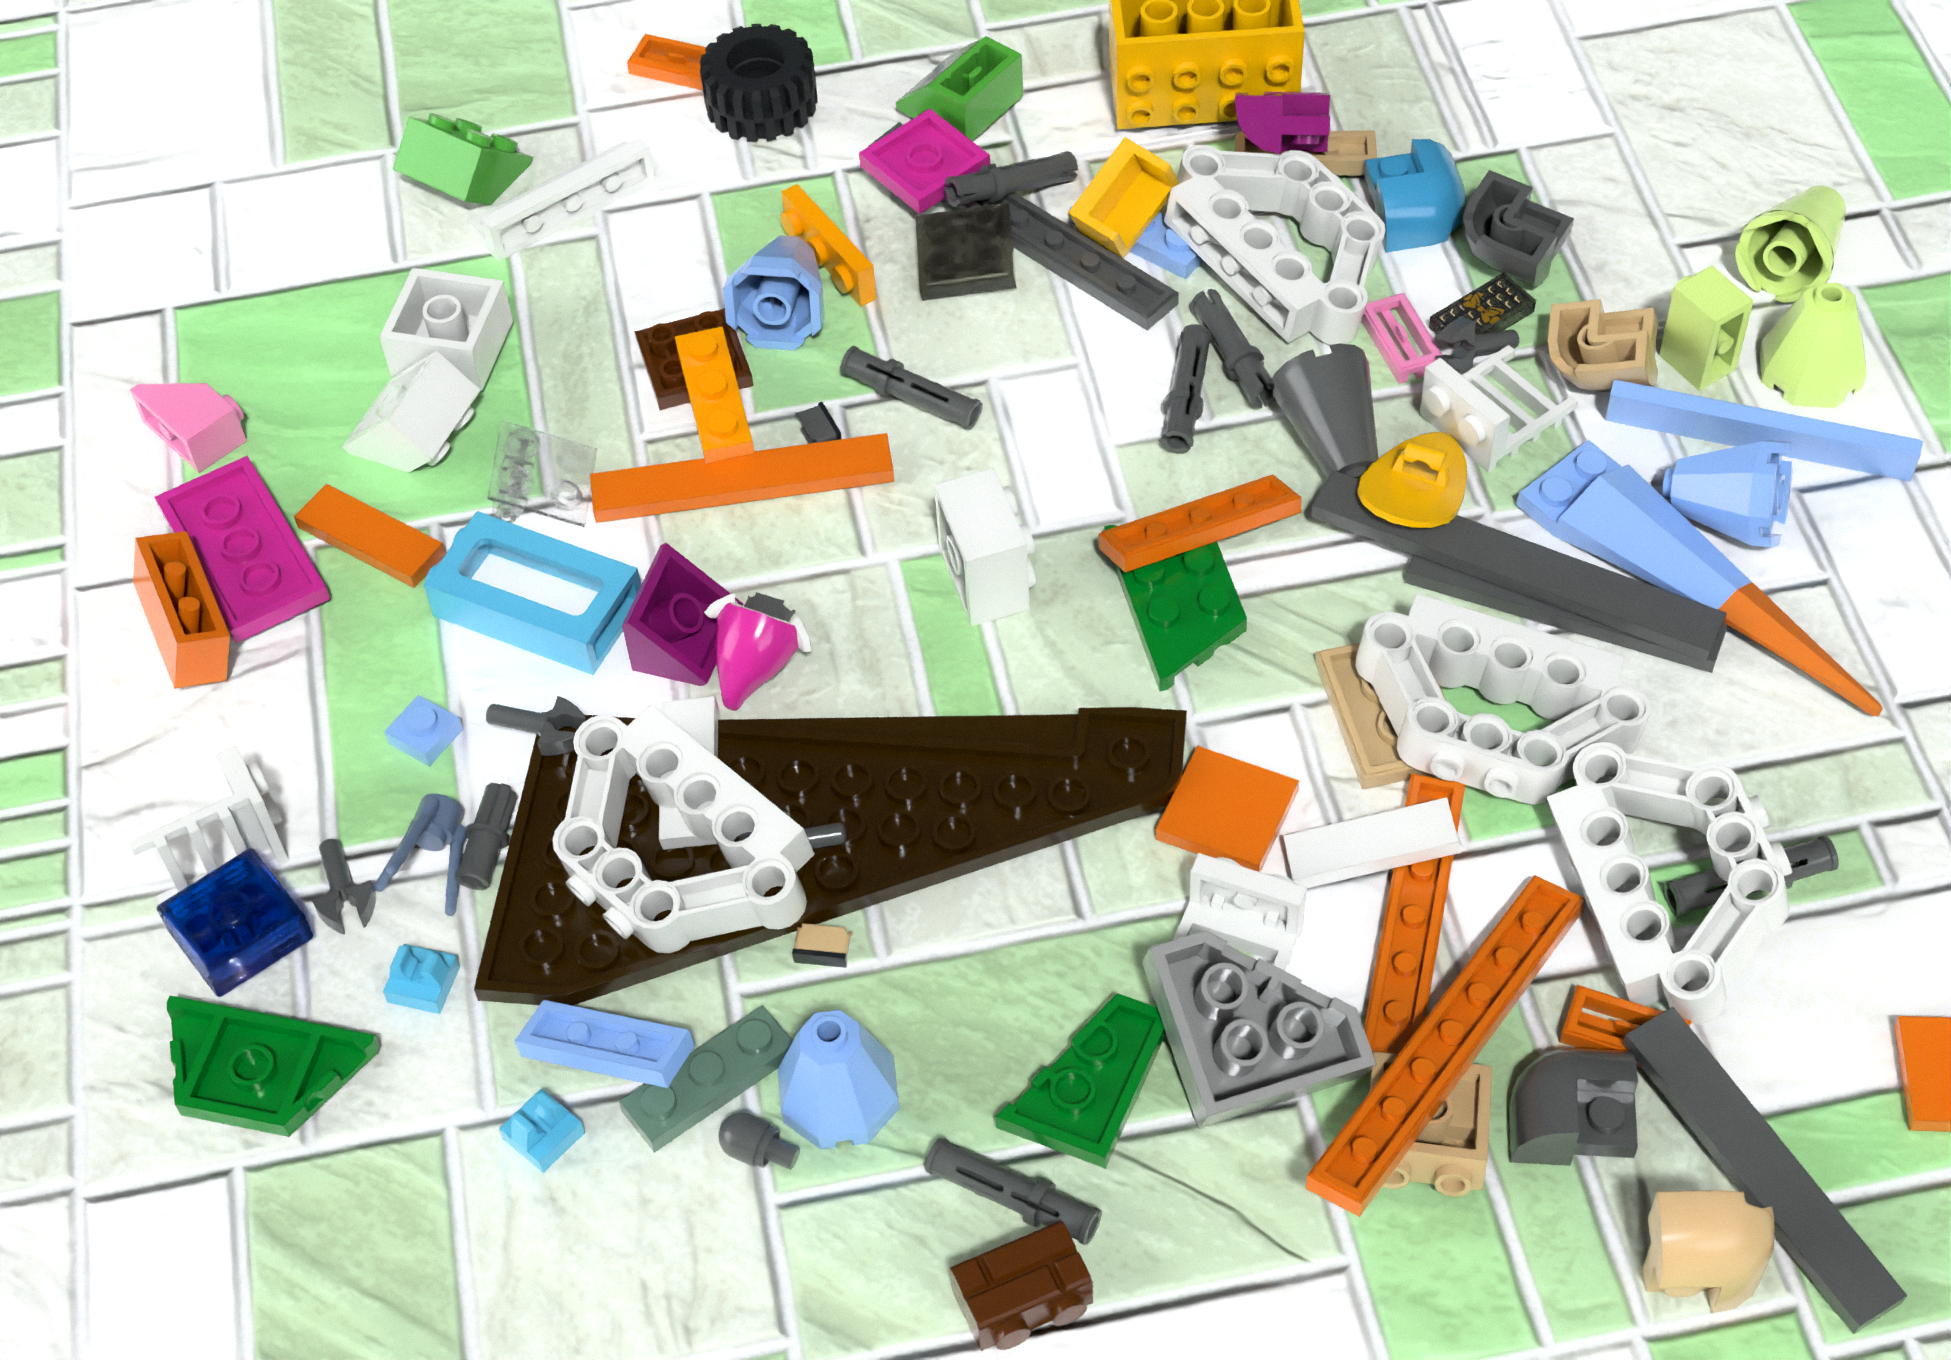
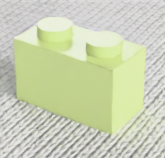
M1712 265L1694 276L1688 275L1682 278L1671 292V303L1663 329L1664 335L1659 356L1699 391L1735 371L1738 366L1753 300Z

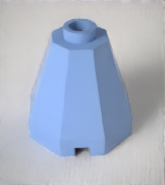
M779 235L732 273L725 282L723 294L726 323L735 331L738 326L747 333L746 340L755 348L795 351L804 343L805 338L812 333L813 336L822 327L824 321L823 285L814 250L798 236Z
M1760 441L1677 459L1675 468H1667L1665 472L1663 497L1671 499V505L1681 515L1748 545L1770 548L1778 546L1782 534H1771L1774 522L1777 521L1785 524L1788 515L1793 469L1792 461H1782L1781 454L1791 452V442Z
M841 1010L814 1013L798 1031L778 1068L783 1123L819 1149L836 1148V1142L851 1140L852 1145L868 1144L900 1109L894 1055L860 1023Z

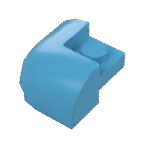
M1412 139L1411 153L1365 160L1364 176L1375 205V213L1385 224L1386 231L1382 241L1385 253L1432 246L1448 241L1449 234L1462 224L1467 206L1465 188L1454 158L1443 144L1430 139Z

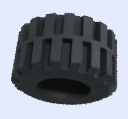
M760 23L751 24L752 27L743 28L739 26L733 28V32L729 34L722 33L716 37L717 42L709 43L705 48L706 54L701 55L700 59L703 94L710 122H715L716 129L722 133L729 131V137L735 139L745 137L750 142H757L758 139H767V141L777 140L776 136H788L794 133L795 127L802 128L808 123V117L814 115L816 103H818L813 53L811 48H808V42L803 37H797L795 31L789 28L781 30L779 25L774 24L761 26Z

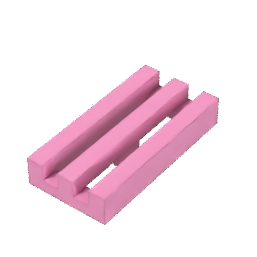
M1405 293L1366 304L1361 322L1398 384L1407 382L1408 375L1414 373L1416 378L1424 377L1425 367L1437 360L1435 358L1436 355H1442ZM1390 309H1396L1424 356L1419 357L1408 340L1406 331L1397 322Z

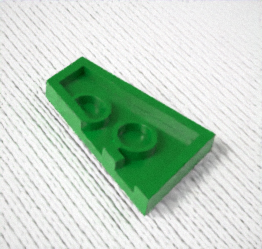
M1117 993L1071 1040L1072 1046L1050 1068L1045 1066L1031 1080V1087L1014 1105L1009 1103L995 1117L996 1128L1106 1169L1166 1036L1158 1008Z

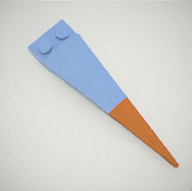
M1587 440L1519 492L1516 505L1554 537L1594 554L1663 590L1726 612L1725 623L1792 663L1871 716L1879 717L1883 709L1881 704L1629 464L1625 466L1619 465L1594 443Z

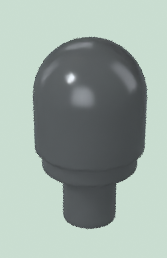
M734 1113L728 1116L719 1128L718 1140L722 1150L731 1158L752 1167L760 1166L764 1168L771 1161L792 1170L800 1154L799 1147L779 1139L780 1129L775 1128L773 1123L750 1113Z

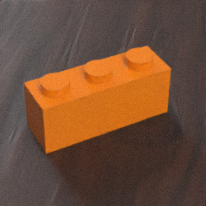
M182 531L136 537L133 584L174 689L227 681L230 634L188 532Z

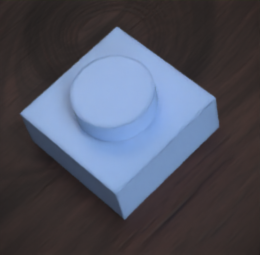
M418 695L384 732L390 745L430 767L461 733L463 727L458 716Z

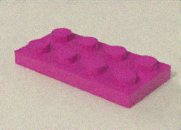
M244 456L154 497L172 533L188 532L225 625L235 644L330 600L325 584L248 456Z

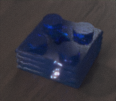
M252 848L246 849L156 907L162 922L165 924V928L217 997L227 994L302 946L314 936L305 914Z

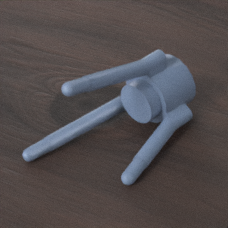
M433 793L427 794L422 798L406 835L374 884L376 891L381 892L385 889L390 879L405 862L415 844L428 851H440L443 846L450 845L445 913L448 916L455 914L459 883L455 880L454 876L459 869L463 844L466 840V827L459 824L463 816V810L455 800L445 795Z

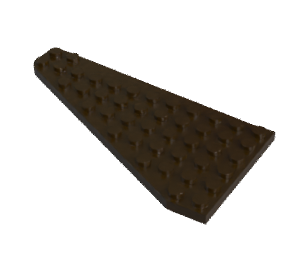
M1098 707L1079 708L1078 714L718 720L719 760L802 828L841 822L845 826L847 839L841 845L813 849L815 855L796 872L805 891L807 904L801 918L790 927L778 930L758 926L690 941L688 945L672 953H658L647 947L634 934L624 939L604 919L603 914L606 910L596 901L590 906L585 905L566 885L565 882L570 876L555 853L552 840L555 830L565 820L578 756L575 750L559 755L542 756L537 743L540 737L536 734L474 986L477 1000L540 1005L543 1000L573 1006L798 930L797 928H801L802 923L816 925L1152 813L1169 803L1180 783L1183 772L1187 710ZM585 715L586 721L598 715ZM615 717L621 720L627 726L635 719L628 717ZM565 726L559 729V731H570L576 733L577 729L571 726ZM614 748L606 750L600 756L607 755L608 753L613 751ZM637 773L630 779L616 848H628L636 852L652 881L672 882L732 869L725 860L718 843L663 850L659 842V805L653 801ZM739 836L735 838V842L740 841ZM595 846L587 847L579 856L588 854ZM633 878L624 879L618 883L616 888L626 886ZM773 887L769 889L763 897L774 896L777 893H779L783 889V887ZM672 910L659 913L653 921L663 920L669 916Z

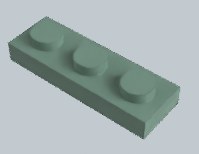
M761 1005L691 1052L668 1088L643 1084L621 1099L619 1103L622 1113L655 1153L777 1070L793 1041L764 1006Z

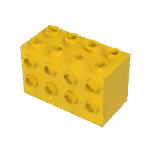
M1109 0V70L1117 129L1237 121L1235 93L1248 92V95H1264V91L1301 92L1305 30L1299 0Z

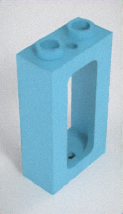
M479 511L474 514L465 528H461L456 533L452 546L440 563L434 565L429 570L424 583L434 617L593 676L623 633L622 624L641 586L638 568ZM493 554L598 593L583 614L571 615L474 580L472 577L487 556Z

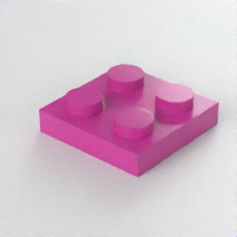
M929 108L859 152L860 167L918 214H921L946 198L944 187L955 186L954 184L949 186L945 184L947 177L979 171L982 166L990 164V155Z

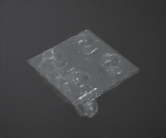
M501 420L487 496L488 500L493 501L492 511L496 518L514 523L522 515L523 511L526 510L585 527L591 493L590 474L594 473L597 448Z

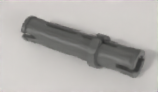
M1070 151L1006 166L996 167V164L993 163L984 165L979 171L970 174L947 177L945 184L947 186L954 184L955 186L944 187V192L948 203L953 207L988 199V202L1002 200L1005 195L1075 180L1077 173L1067 172L1078 170V164L1075 156Z
M1208 289V295L1213 301L1212 304L1204 291L1199 292L1191 302L1192 311L1198 316L1203 326L1211 332L1213 342L1226 361L1225 365L1227 367L1225 369L1229 377L1233 381L1240 383L1253 407L1262 408L1263 403L1258 394L1261 395L1266 406L1271 405L1275 401L1271 387L1274 388L1275 386L1271 376L1264 367V356L1257 347L1250 345L1216 290Z
M1198 324L1185 326L1183 331H1181V341L1172 389L1166 395L1163 405L1164 413L1167 416L1161 443L1165 449L1173 453H1185L1190 450L1194 443L1193 435L1196 421L1203 413L1204 403L1201 398V390L1212 334L1209 329Z
M851 346L844 354L840 366L842 375L852 377L875 387L878 395L885 398L895 396L925 411L932 412L957 423L967 430H971L979 420L983 404L978 399H972L937 382L904 369L902 362L893 358L885 361L860 350L856 346Z
M1821 836L1816 840L1784 849L1789 863L1796 862V864L1791 865L1792 874L1784 876L1786 889L1792 887L1793 881L1838 869L1837 852L1828 836ZM1713 869L1680 880L1665 882L1664 893L1673 915L1682 916L1684 913L1714 905L1728 884L1705 891L1706 888L1726 883ZM1762 890L1753 891V892H1751V893H1749V894L1756 893V892H1759V891H1762Z
M943 1137L938 1138L928 1154L925 1164V1171L927 1173L942 1177L981 1197L1022 1214L1023 1222L1035 1228L1040 1224L1049 1226L1062 1220L1071 1237L1083 1245L1090 1243L1098 1229L1102 1216L1101 1209L1090 1207L1056 1191V1184L1044 1178L1038 1182L1031 1180L994 1161L985 1159L952 1144Z

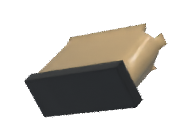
M803 923L801 928H797L795 945L792 951L794 963L847 968V955L850 938L853 934L852 931L846 933V928Z

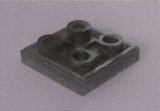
M1009 202L916 215L919 288L922 301L1017 288Z

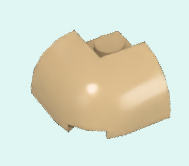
M1601 299L1552 304L1547 342L1553 364L1562 377L1578 388L1607 392L1611 391L1614 380L1654 387L1658 376L1655 360L1658 320L1655 309L1644 308L1604 313Z
M1738 1191L1656 1192L1648 1217L1651 1245L1642 1269L1646 1292H1665L1666 1295L1677 1298L1689 1297L1701 1291H1708L1711 1313L1735 1309L1753 1296L1773 1254L1775 1225L1772 1206L1759 1208L1746 1204L1744 1192Z

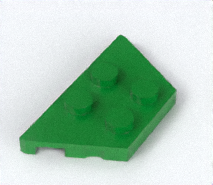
M1117 525L1104 526V531L1117 527ZM1217 541L1126 573L1113 562L1159 692L1172 687L1175 676L1192 663L1199 667L1214 655L1218 647L1230 644L1246 632L1247 617Z
M171 995L167 1000V1012L171 1018L173 1041H170L171 1062L175 1067L176 1075L173 1079L174 1103L181 1116L290 1137L378 1053L380 1048L376 1035Z

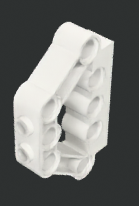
M1195 145L1184 151L1177 175L1179 185L1171 188L1164 222L1288 343L1309 331L1322 342L1330 345L1348 344L1354 340L1368 301L1367 291L1364 288L1366 277L1374 269L1386 231L1385 224L1381 218L1373 212L1368 204L1363 202L1343 184L1337 175L1328 170L1317 158L1307 152L1291 150L1282 154L1220 151L1209 145ZM1249 210L1272 211L1293 216L1300 223V231L1305 239L1317 245H1324L1332 253L1333 267L1329 281L1323 283L1312 273V264L1308 257L1301 252L1288 250L1280 242L1281 238L1278 229L1268 221L1256 219Z
M1418 593L1415 594L1408 616L1385 611L1376 613L1368 619L1356 656V669L1365 681L1372 684L1398 736L1397 751L1399 756L1407 765L1433 774L1443 780L1455 781L1487 791L1497 797L1509 798L1527 804L1536 805L1547 802L1546 797L1555 794L1558 786L1575 778L1573 772L1575 757L1583 748L1590 744L1598 742L1613 743L1622 748L1625 753H1633L1651 714V702L1648 696L1641 689L1619 681L1625 660L1624 656ZM1438 685L1447 688H1457L1463 685L1479 689L1486 699L1498 704H1510L1516 701L1531 705L1538 715L1549 720H1556V722L1541 730L1523 733L1510 729V726L1502 718L1494 714L1480 713L1468 716L1457 712L1445 700Z
M652 704L628 726L610 715L591 717L580 725L573 740L578 758L565 820L560 823L554 832L553 848L570 876L565 882L568 888L585 905L590 906L594 901L606 910L603 914L604 919L620 936L627 939L631 934H634L650 949L658 953H672L679 951L688 945L690 941L758 926L779 930L790 927L801 918L805 912L807 899L796 872L815 855L804 828ZM614 748L613 751H611L607 755L600 756L606 750ZM675 770L669 776L659 778L666 771ZM637 773L657 805L663 808H678L693 835L703 840L715 839L725 860L732 869L672 882L652 881L636 852L628 848H616L630 779ZM713 801L708 807L700 810L697 809L703 802ZM752 832L745 840L734 841L740 834ZM595 846L588 854L579 856L587 847ZM633 878L626 886L616 888L618 883L624 879ZM777 886L783 887L776 895L763 897L769 889ZM672 910L669 916L663 920L653 921L659 913Z
M1598 742L1590 744L1583 748L1574 760L1573 772L1577 786L1552 794L1546 798L1571 867L1573 866L1583 890L1582 893L1590 913L1593 914L1603 938L1602 941L1610 961L1613 962L1628 1001L1645 1006L1666 998L1669 1007H1674L1682 1018L1691 1020V1024L1708 1023L1717 1018L1725 1009L1727 1001L1726 991L1765 935L1781 927L1788 918L1790 906L1784 876L1792 874V869L1781 843L1778 841L1770 844L1763 829L1770 827V823L1759 796L1755 795L1748 798L1740 779L1730 768L1713 763L1693 767L1627 754L1622 748L1613 743ZM1602 777H1614V779L1606 783H1595L1596 780ZM1710 799H1725V801L1719 805H1704V803L1709 801ZM1624 814L1697 829L1707 836L1714 871L1720 878L1728 882V886L1682 951L1676 952V941L1668 912L1661 904L1656 902L1648 866L1642 858L1636 855L1628 820ZM1610 837L1617 838V840L1610 845H1596L1602 839ZM1733 844L1747 845L1745 849L1739 852L1725 851L1727 847ZM1632 883L1638 885L1630 892H1616V889L1623 884ZM1762 890L1769 892V895L1763 899L1751 900L1745 898L1753 891ZM1653 930L1659 932L1657 936L1650 940L1642 941L1635 939L1643 931ZM1702 980L1707 982L1703 988L1697 991L1681 989L1689 981Z

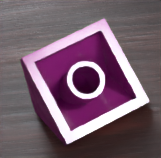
M668 543L660 545L622 624L632 671L703 686L708 683L716 665L715 639L717 618H709L704 612L713 602L731 593ZM735 597V600L738 602V604L743 605V603Z

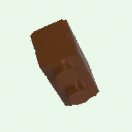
M1062 1220L949 1268L954 1297L981 1351L995 1345L999 1350L1016 1347L1030 1336V1330L1050 1321L1056 1326L1069 1324L1080 1318L1086 1312L1087 1305L1093 1303L1091 1275L1080 1253L1077 1252L1075 1243Z

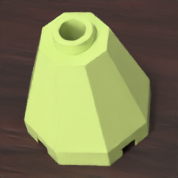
M1820 282L1803 292L1763 338L1760 349L1761 382L1771 390L1775 384L1784 391L1782 396L1784 400L1792 406L1836 408L1845 401L1846 395L1853 390L1854 395L1864 386L1867 370L1864 341L1855 294L1839 283Z

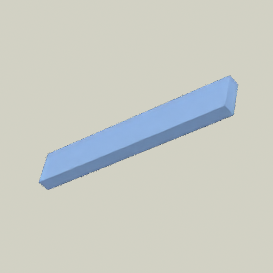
M1620 380L1613 381L1605 420L1735 447L1767 440L1791 442V452L1782 453L1781 456L1910 482L1918 464L1923 441L1920 439Z

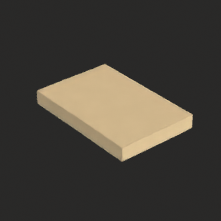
M1360 643L1317 651L1315 664L1362 790L1410 780L1411 773L1423 776L1433 775L1407 765L1400 758L1397 751L1398 736L1372 684L1365 681L1356 669V656Z

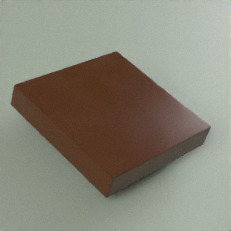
M725 308L716 311H706L696 316L669 323H659L650 328L634 331L637 346L659 411L690 403L674 336L723 327L739 390L754 386L752 374L737 333L726 323Z

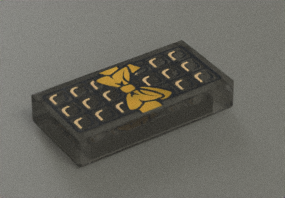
M1502 273L1431 315L1429 329L1438 335L1450 323L1464 317L1476 321L1475 334L1504 331L1535 311L1536 299L1505 273ZM1462 342L1447 343L1454 350L1462 346Z

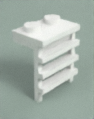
M1507 345L1462 375L1441 358L1426 366L1424 372L1420 415L1440 432L1454 437L1463 452L1487 472L1496 468V462L1505 455L1510 458L1516 455L1519 446L1529 440L1531 443H1534L1540 439L1541 432L1549 426L1554 429L1560 426L1563 417L1578 406V401L1572 396L1556 405L1508 366L1506 362L1515 357V349L1510 345ZM1487 374L1539 417L1536 419L1532 418L1486 380L1484 376ZM1509 424H1510L1514 429H1516L1517 432H1515L1514 434H1512V433L1508 430Z
M236 745L215 754L233 795L128 841L134 856L156 847L176 886L155 896L162 910L180 901H183L185 907L189 908L197 904L193 897L194 895L213 886L217 894L228 890L224 881L244 872L248 880L259 875L255 867L270 860L276 859L279 866L289 862L274 825L282 822V818L268 792L270 790L256 761L245 765ZM220 818L238 859L217 868L199 827ZM188 832L207 873L186 882L167 841Z
M1198 853L1190 871V901L1173 940L1206 930L1228 941L1227 945L1235 949L1274 961V966L1285 971L1286 966H1289L1296 941L1300 938L1303 931L1307 887L1296 884L1283 875H1267L1242 867L1239 863L1229 858H1214ZM1151 990L1150 999L1155 1000Z

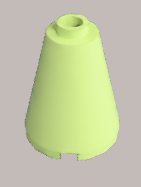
M1813 186L1753 218L1743 229L1735 251L1739 272L1748 285L1758 293L1763 289L1770 294L1776 295L1774 300L1786 303L1796 302L1803 292L1816 283H1826L1833 270L1846 214V205L1841 195L1827 186Z

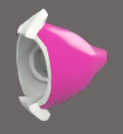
M735 593L713 602L704 612L709 618H717L715 639L716 664L722 702L729 710L737 711L747 698L785 666L798 648L802 652H811L809 635L798 616L790 623L738 604L735 600Z

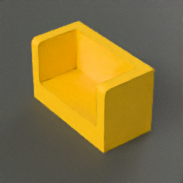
M1124 137L1068 213L1079 232L1124 259L1169 199L1171 188L1179 185V182L1169 163Z

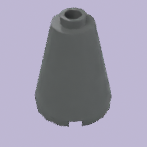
M1339 343L1329 345L1332 352L1330 354L1316 357L1313 349L1301 353L1286 362L1274 373L1272 381L1275 387H1271L1274 399L1327 478L1335 470L1360 479L1371 464L1379 459L1370 368L1365 352L1356 345Z

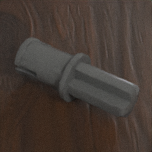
M491 782L485 787L474 823L466 827L465 836L468 838L459 869L454 876L455 880L464 887L474 890L487 889L491 882L490 877L499 849L506 847L509 838L505 831L516 800V793L507 784Z

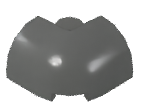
M1489 170L1468 200L1463 217L1465 239L1473 255L1491 269L1538 287L1548 277L1552 260L1571 233L1574 218L1530 201L1533 187Z
M1566 1048L1544 1052L1525 1068L1514 1083L1509 1105L1510 1162L1571 1166L1573 1155L1635 1158L1638 1148L1635 1104L1638 1074L1634 1053L1623 1050Z

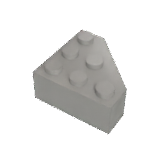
M1206 930L1152 946L1142 961L1198 1129L1362 1078L1377 1065L1356 1007L1336 997L1330 998L1302 984V980L1261 958L1256 960L1227 945L1228 941Z

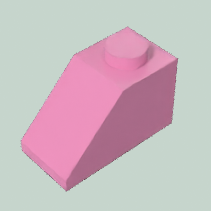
M207 383L137 384L130 389L143 423L198 473L247 441L240 423L244 419V415L238 404L227 394L223 397L220 396Z

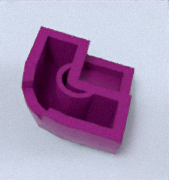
M1264 91V95H1248V92L1235 93L1238 124L1247 139L1262 150L1281 154V151L1291 150L1328 152V136H1330L1329 92Z

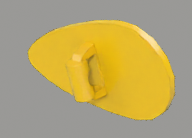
M1443 432L1419 435L1403 441L1372 463L1360 478L1357 494L1362 504L1368 510L1394 524L1412 528H1433L1448 524L1458 515L1464 499L1467 461L1461 446L1451 435Z

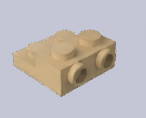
M1373 1052L1377 1065L1371 1069L1369 1093L1398 1056L1397 1054ZM1470 1065L1386 1180L1383 1187L1398 1189L1405 1187L1410 1181L1435 1184V1188L1440 1193L1452 1197L1463 1196L1470 1192L1471 1189L1482 1191L1488 1161L1493 1066Z

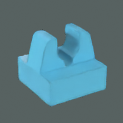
M407 944L399 946L390 965L389 979L383 990L387 1003L440 1014L460 969L457 956Z
M540 1089L499 1128L503 1140L542 1173L585 1134L582 1122L543 1089Z

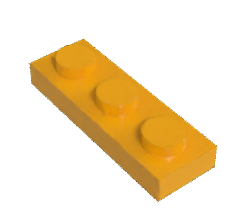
M798 184L781 191L784 212L780 214V218L786 233L789 236L800 237L814 250L817 265H823L831 274L834 284L841 293H848L860 307L876 300L873 264Z
M723 327L674 336L705 463L754 453L753 440Z

